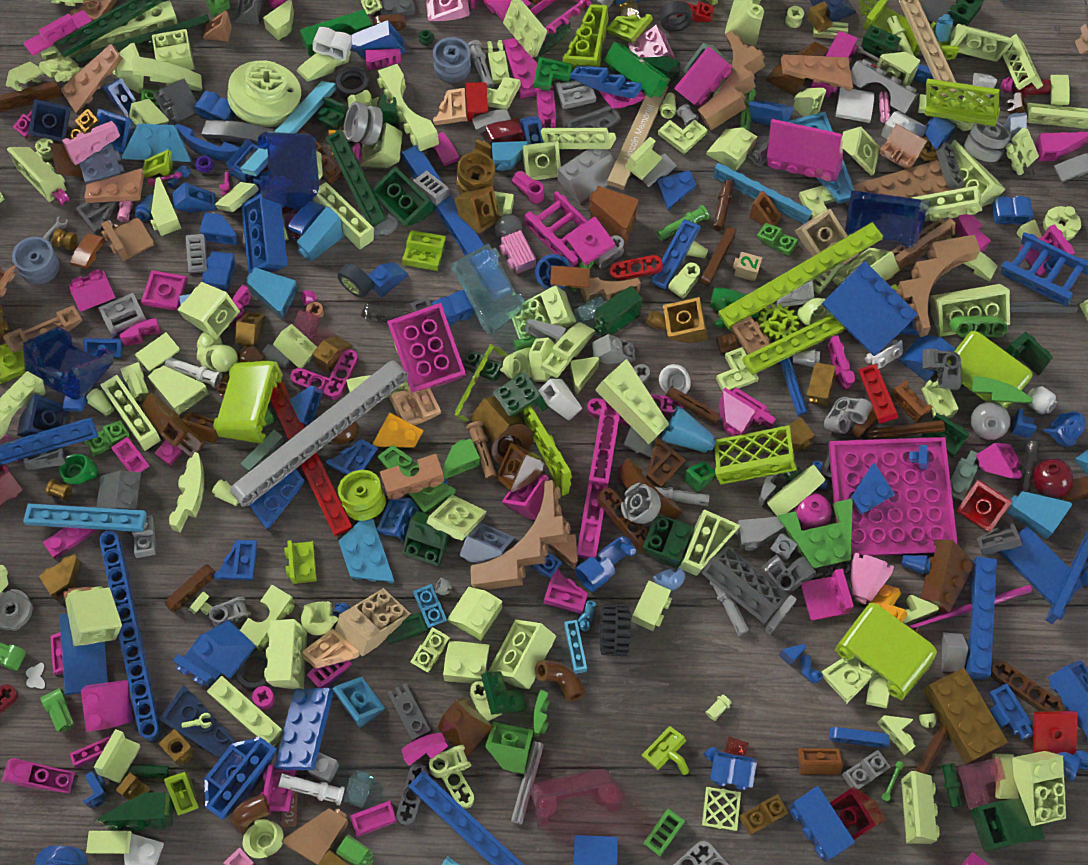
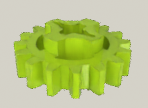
M780 303L778 307L771 304L770 309L765 307L764 312L761 311L760 318L758 319L760 331L763 330L762 334L768 335L769 340L774 338L777 341L797 331L799 322L796 321L798 316H793L794 310L788 311V306L782 308Z

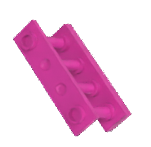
M556 191L554 193V204L538 216L534 215L531 211L524 215V225L554 254L565 257L571 267H578V255L576 252L570 251L566 247L568 241L565 237L558 239L554 233L571 220L578 227L586 223L587 220L569 203L564 195ZM559 208L566 214L551 227H546L542 223L543 220Z

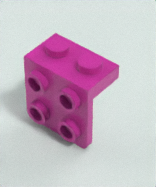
M1055 224L1049 226L1045 234L1038 238L1071 255L1075 254L1072 245L1067 242L1062 231ZM1032 248L1025 256V260L1030 267L1033 266L1040 255V252ZM1043 264L1037 271V276L1046 274Z

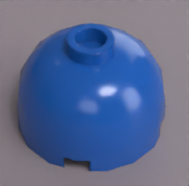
M549 254L538 261L535 267V277L542 288L547 290L553 287L550 284L551 266L571 267L565 257Z

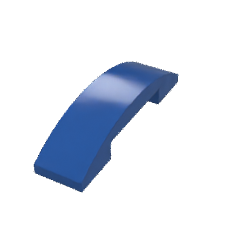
M180 124L176 125L183 142L202 156H208L219 161H228L239 149V147L226 142L221 147L196 138L193 129Z

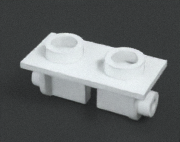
M891 340L876 356L868 353L865 361L868 364H877L878 369L884 367L903 354L902 340L899 342Z

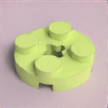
M1059 206L1050 209L1043 221L1045 231L1049 226L1055 224L1062 231L1066 240L1074 238L1081 229V220L1075 209L1070 206ZM1063 221L1065 223V226L1059 224L1058 222Z

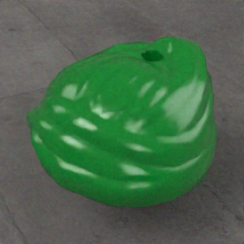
M73 454L65 458L64 465L59 466V473L65 483L80 485L95 479L98 476V468L89 457L82 454Z

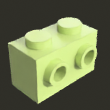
M648 581L632 615L631 622L651 631H654L655 626L660 627L664 615H661L664 608L668 609L672 600L669 597L671 590Z

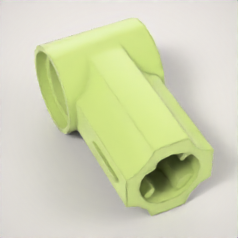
M137 362L120 368L134 400H145L149 395V391L144 381L145 376L140 363Z

